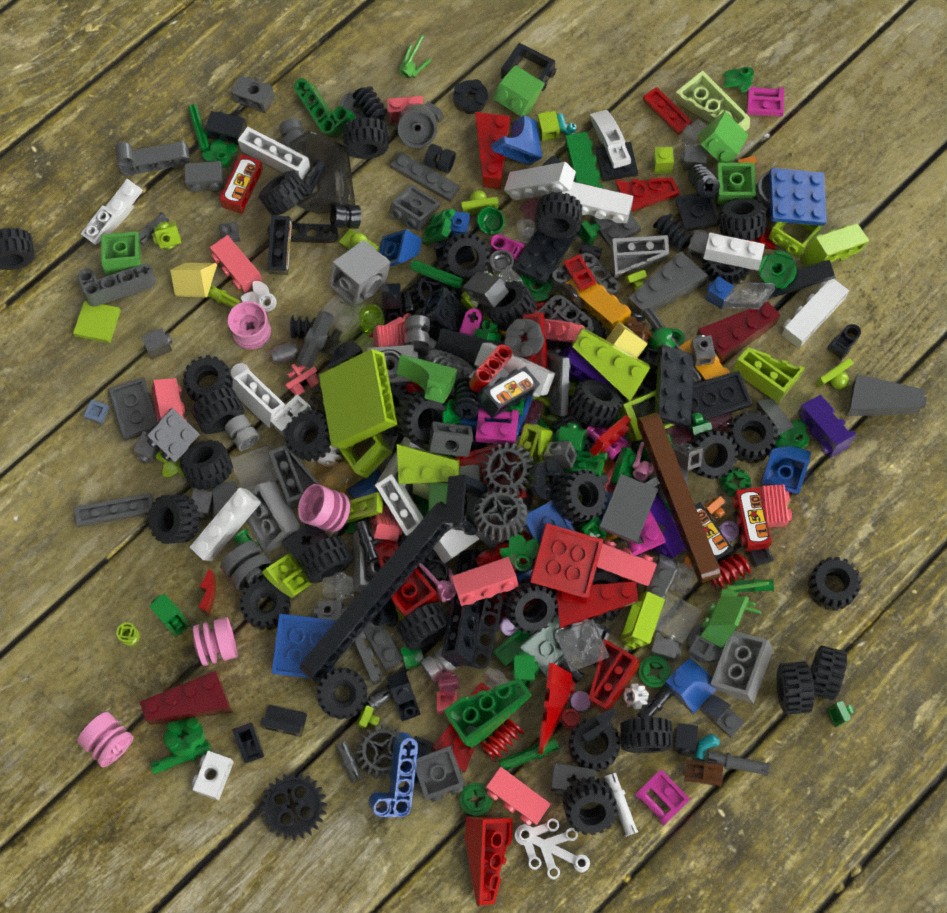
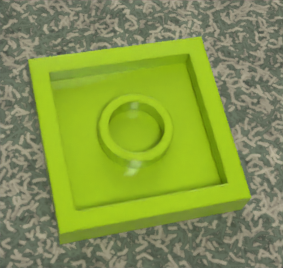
M84 301L73 332L74 336L110 344L121 312L120 308L104 304L90 306L87 301Z

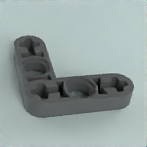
M583 253L581 256L586 261V265L590 268L597 284L603 285L610 295L616 296L620 288L619 283L594 255ZM564 265L553 271L551 283L555 287H564L565 283L571 279ZM594 273H601L603 278H597Z
M561 295L552 297L538 311V313L549 314L550 320L560 318L563 321L581 325L579 323L580 320L584 325L588 324L587 328L584 327L590 332L594 329L592 320ZM569 312L576 313V316L572 319L566 317Z

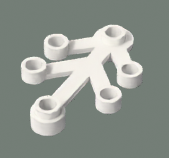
M552 818L547 823L534 828L527 824L520 825L515 831V839L520 845L525 846L529 858V867L532 870H538L541 866V860L536 857L533 844L541 848L548 868L547 875L552 880L557 879L560 875V870L556 867L552 854L572 863L577 872L583 873L588 870L590 861L587 856H576L556 846L566 841H575L578 837V832L574 828H569L565 833L544 840L537 835L547 831H557L559 822L556 819ZM555 822L557 824V827L555 829H551L549 827V823ZM523 831H527L529 833V837L524 839L522 838L521 833ZM574 831L576 836L569 838L568 832ZM583 859L586 865L584 867H580L578 865V860ZM532 860H537L539 862V865L537 867H533L531 865ZM556 869L558 875L552 877L550 875V870Z

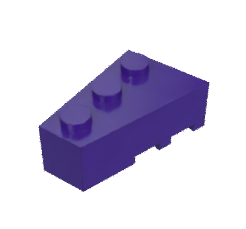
M572 344L558 353V355L570 358V381L572 378L580 382L587 379L597 380L614 389V386L576 351Z

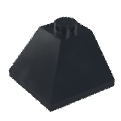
M353 340L342 343L327 365L328 370L362 354L360 346Z

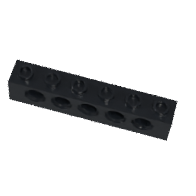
M474 548L460 552L456 575L479 567L475 560L481 553L478 549ZM457 593L451 599L441 657L455 667L472 664L483 601L481 599L473 604L461 606Z

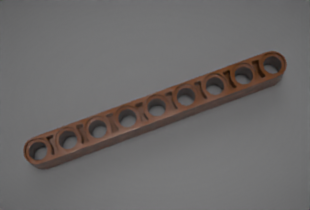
M655 412L638 418V429L698 581L704 583L720 577V568L659 414Z

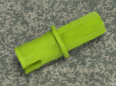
M211 285L208 296L217 300V303H224L231 308L240 303L238 299L228 295L226 290H220Z

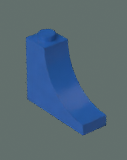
M522 116L511 124V138L504 136L491 144L492 151L529 166L542 158L537 122L527 116Z

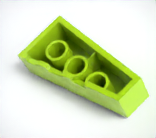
M583 327L580 328L572 342V347L631 401L649 371V365Z

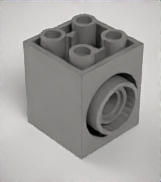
M363 240L333 261L329 286L355 308L380 290L382 284H386L391 262L372 245Z
M413 345L367 348V351L374 349L384 353L390 384L395 383L397 386L401 385L405 389L408 382H414L408 378L396 375L401 355L418 359V352H414Z

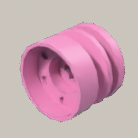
M245 301L231 309L228 315V325L235 342L240 347L247 350H255L268 342L271 336V327L265 309L260 304Z
M320 484L309 486L301 496L298 505V515L303 523L333 533L344 526L350 512V501L345 494Z
M228 617L214 620V630L210 629L207 622L203 623L204 632H202L199 624L193 626L194 646L203 666L209 665V656L213 664L217 663V653L221 654L224 661L238 657Z
M109 712L102 713L84 728L77 740V743L86 752H93L92 758L96 761L98 760V764L101 767L109 766L116 761L133 741V735L130 732H126L125 727H118L119 721Z

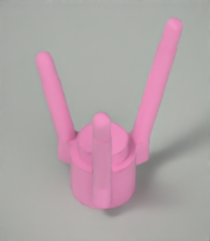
M644 442L640 443L636 460L632 465L635 468L633 476L641 482H645L654 471L652 463L650 464L646 461L640 463Z
M422 563L418 565L436 584V592L442 602L451 600L455 596L456 590L451 578L453 576L451 569H448L450 582L444 580L439 582Z

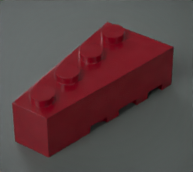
M767 301L699 328L697 335L712 337L715 354L718 356L720 364H722L775 326L780 314Z
M216 671L140 701L145 720L150 725L233 712L221 678Z

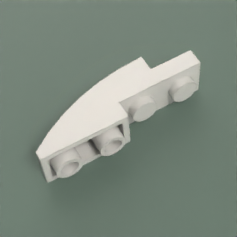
M607 110L590 114L592 124L601 144L606 149L613 168L631 164V158L625 146V139L612 115Z
M126 179L107 206H101L81 235L95 245L99 243L101 235L113 232L134 209L132 204L143 190L129 179Z

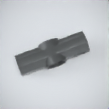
M320 310L313 327L309 329L305 337V344L297 359L301 365L310 368L314 365L319 351L322 350L327 341V334L335 319V316L323 310Z

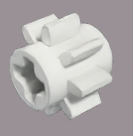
M631 684L630 688H625L623 698L627 703V707L642 709V705L647 704L649 694L645 690V686Z

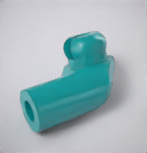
M562 113L557 114L560 132L567 135L574 134L577 130L574 123H565L564 115Z
M709 734L700 739L694 758L703 761L706 750L710 747H718L720 739L714 734Z

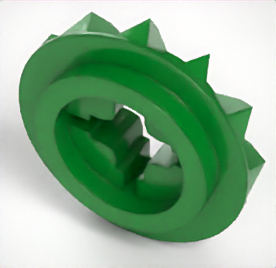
M740 467L734 468L732 471L728 470L729 474L727 476L722 475L720 479L722 490L734 497L736 490L749 489L751 487V477H749L747 471L742 470ZM733 476L737 480H742L739 482V487L735 483H730L733 481Z
M650 656L641 662L638 673L641 681L646 686L658 688L664 686L666 680L671 676V669L665 659L659 656ZM651 667L655 670L660 669L658 678L655 675L648 677L651 673Z
M470 783L461 791L460 805L469 815L480 816L485 814L492 805V799L486 794L487 790L484 789L485 785L482 783ZM474 791H476L478 797L485 798L479 801L478 808H476L474 802L467 801L474 797Z

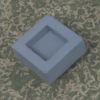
M91 400L85 411L84 418L103 424L110 407Z

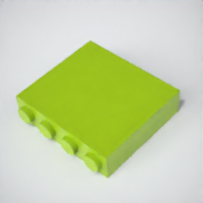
M370 349L319 375L331 446L345 449L397 425L383 352Z

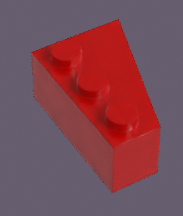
M606 639L603 640L601 655L599 656L596 674L589 695L591 706L602 713L615 706L640 666L637 657Z

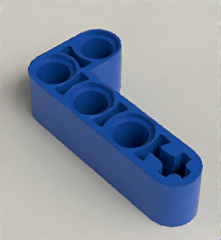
M408 733L398 734L394 741L389 792H376L368 799L369 807L377 816L404 817L411 810L418 743ZM407 761V765L400 768L402 762ZM402 781H405V785L401 788H398V785ZM383 801L382 806L376 808L377 803ZM403 801L402 806L399 807V808H396V805H397L399 802Z

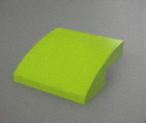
M290 553L262 572L276 588L292 598L313 584L309 582L302 567H300Z

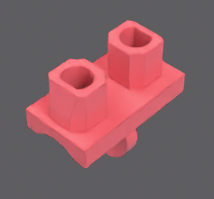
M295 364L290 365L293 371L287 374L288 377L291 379L296 375L297 378L287 383L285 388L296 396L305 392L300 384L304 380L307 381L311 388L319 384L320 381L316 374L315 366L301 374L300 372L306 369L305 366L296 367Z

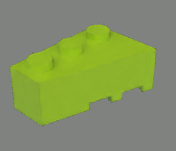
M858 223L851 226L846 225L839 230L833 229L827 234L816 235L800 259L805 267L829 259L831 262L836 259L842 261L862 251L869 242V239Z
M748 347L737 359L733 372L740 371L743 379L779 403L800 379L805 367L790 365L786 360H776L771 358L769 354Z
M525 423L518 448L523 446L525 448L524 452H530L528 458H533L534 462L529 465L534 466L537 462L544 461V452L548 444L552 442V430L537 424ZM546 476L545 478H546V480H547V481H546V484H547V483H549V477ZM525 483L526 488L530 489V485Z
M402 443L397 444L399 484L448 482L449 476L460 475L459 459L435 454Z

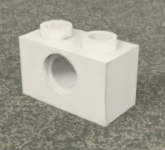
M208 751L206 755L202 756L199 765L201 767L198 775H195L192 781L193 791L219 801L234 763L233 760ZM215 770V778L207 780L208 772Z

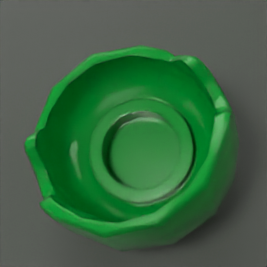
M488 206L481 209L478 213L477 224L483 233L497 235L505 227V218L499 209Z
M658 328L652 333V338L648 339L649 348L658 350V347L661 345L674 348L676 343L671 340L672 332L667 328Z

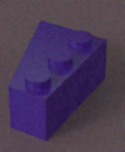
M819 395L802 404L798 415L800 420L809 427L811 436L819 442L821 451L831 458L848 449L856 433L853 430L849 432L845 428L846 422L842 418L838 420L833 414L835 410L822 395Z
M660 496L655 497L650 511L655 521L666 527L663 533L666 542L652 549L658 557L662 554L673 558L684 551L685 547L676 523Z

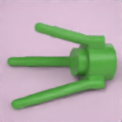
M420 35L412 52V45L408 46L402 64L399 67V74L406 79H410L411 76L415 78L431 62L429 58L416 70V65L412 62L424 35Z
M769 582L736 586L728 585L727 589H722L721 598L738 597V592H735V590L766 586ZM748 601L745 611L756 614L762 613L760 610L747 607H754L756 605L754 602Z

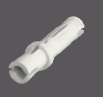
M617 773L605 776V781L614 793L618 806V816L625 836L638 833L624 796L626 793L620 786Z

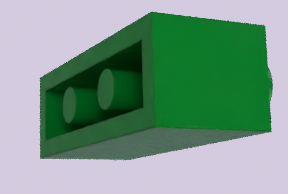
M165 593L152 600L149 608L175 638L191 626L182 612Z

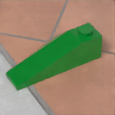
M519 678L498 685L496 688L487 691L483 690L469 697H462L443 711L464 744L473 748L487 738L532 695Z

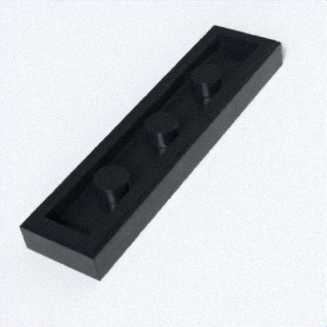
M829 259L798 269L794 280L784 289L771 288L762 281L758 282L762 299L765 301L836 277Z

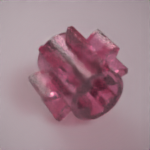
M451 670L441 672L442 677L437 678L439 692H445L446 697L455 695V690L460 689L457 674L452 675Z

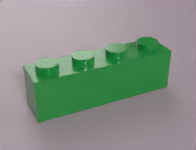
M587 132L566 135L565 146L570 167L576 171L573 181L603 189V185H599V169L595 168V164H597L595 153L592 154L591 151L593 149L592 139L588 138Z

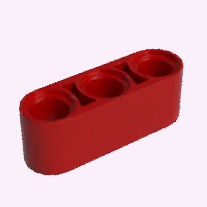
M499 345L481 364L469 381V386L473 391L480 392L503 370L513 355L510 347Z

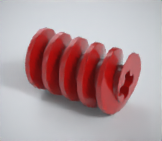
M735 553L733 557L729 556L726 561L721 560L720 564H718L721 576L709 582L716 590L717 584L721 588L724 587L723 581L728 585L731 584V577L734 581H737V574L742 578L745 577L744 571L751 574L748 561L739 553Z
M508 718L503 722L504 725L501 724L497 728L498 730L495 729L491 733L492 736L489 735L485 738L487 742H480L483 752L495 763V755L500 758L502 757L500 750L508 751L505 746L506 744L513 746L512 738L517 741L519 740L518 732L522 735L525 734L514 721Z

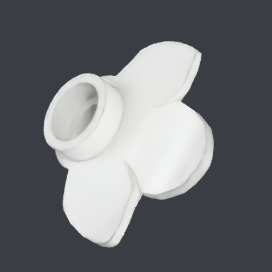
M253 281L254 292L241 296L243 302L250 301L260 304L265 309V312L272 311L277 304L275 296L269 293L268 286L260 281ZM269 299L271 303L266 306L265 301Z

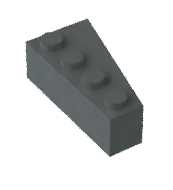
M680 252L629 297L628 307L633 313L644 316V311L648 308H652L656 312L662 306L673 303L677 298L690 294L698 287L705 286L708 275L684 253Z

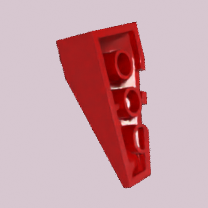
M384 540L375 547L381 568L399 548L394 541ZM417 568L392 596L393 603L404 617L426 604L439 603L438 593Z
M549 663L538 752L540 755L543 754L569 702L570 694H574L575 690L572 674L554 663Z
M466 817L465 842L476 905L495 904L501 882L499 874L502 865H505L507 860L504 857L506 848L511 845L513 818Z

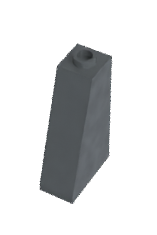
M857 374L853 381L847 416L918 414L921 408H925L927 397H924L925 389Z

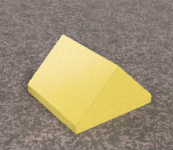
M183 263L171 269L175 296L207 297L217 264Z
M618 322L606 339V341L637 358L647 346L644 340L621 322Z

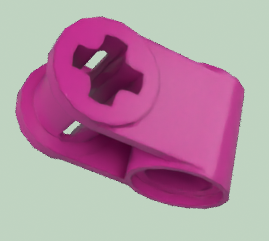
M498 234L491 239L490 252L493 254L497 250H506L512 254L515 264L526 246L521 242ZM500 244L503 247L498 248L495 245Z
M478 308L468 310L459 332L474 335L475 328H481L483 312ZM476 312V316L479 317V319L472 321V317H470V314Z

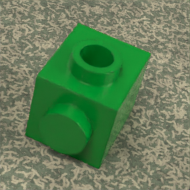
M567 423V425L561 426L557 430L556 441H571L574 449L581 451L585 446L587 430L578 428V424Z

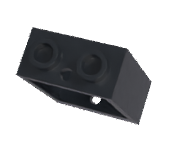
M518 43L501 68V78L503 79L515 65L518 66L524 57L545 68L538 78L545 83L541 90L544 91L548 80L553 78L556 73L555 60Z
M467 475L449 476L445 524L452 526L453 530L464 531L465 535H476V532L479 531L477 526L474 525V506L478 504L479 498L484 499V494L488 491L487 485ZM465 492L468 493L466 521L463 520Z

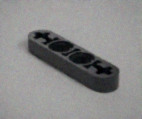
M292 223V229H297L299 233L296 236H291V242L334 243L339 237L338 229L333 228L331 224ZM271 224L268 226V229H267L269 238H270V226H271ZM310 230L317 231V234L313 237L307 235ZM329 231H332L333 234L329 237L327 234H329Z

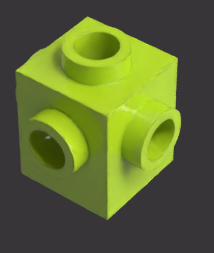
M175 221L170 223L161 222L154 227L155 233H152L155 244H159L160 249H171L176 244L181 243V237Z

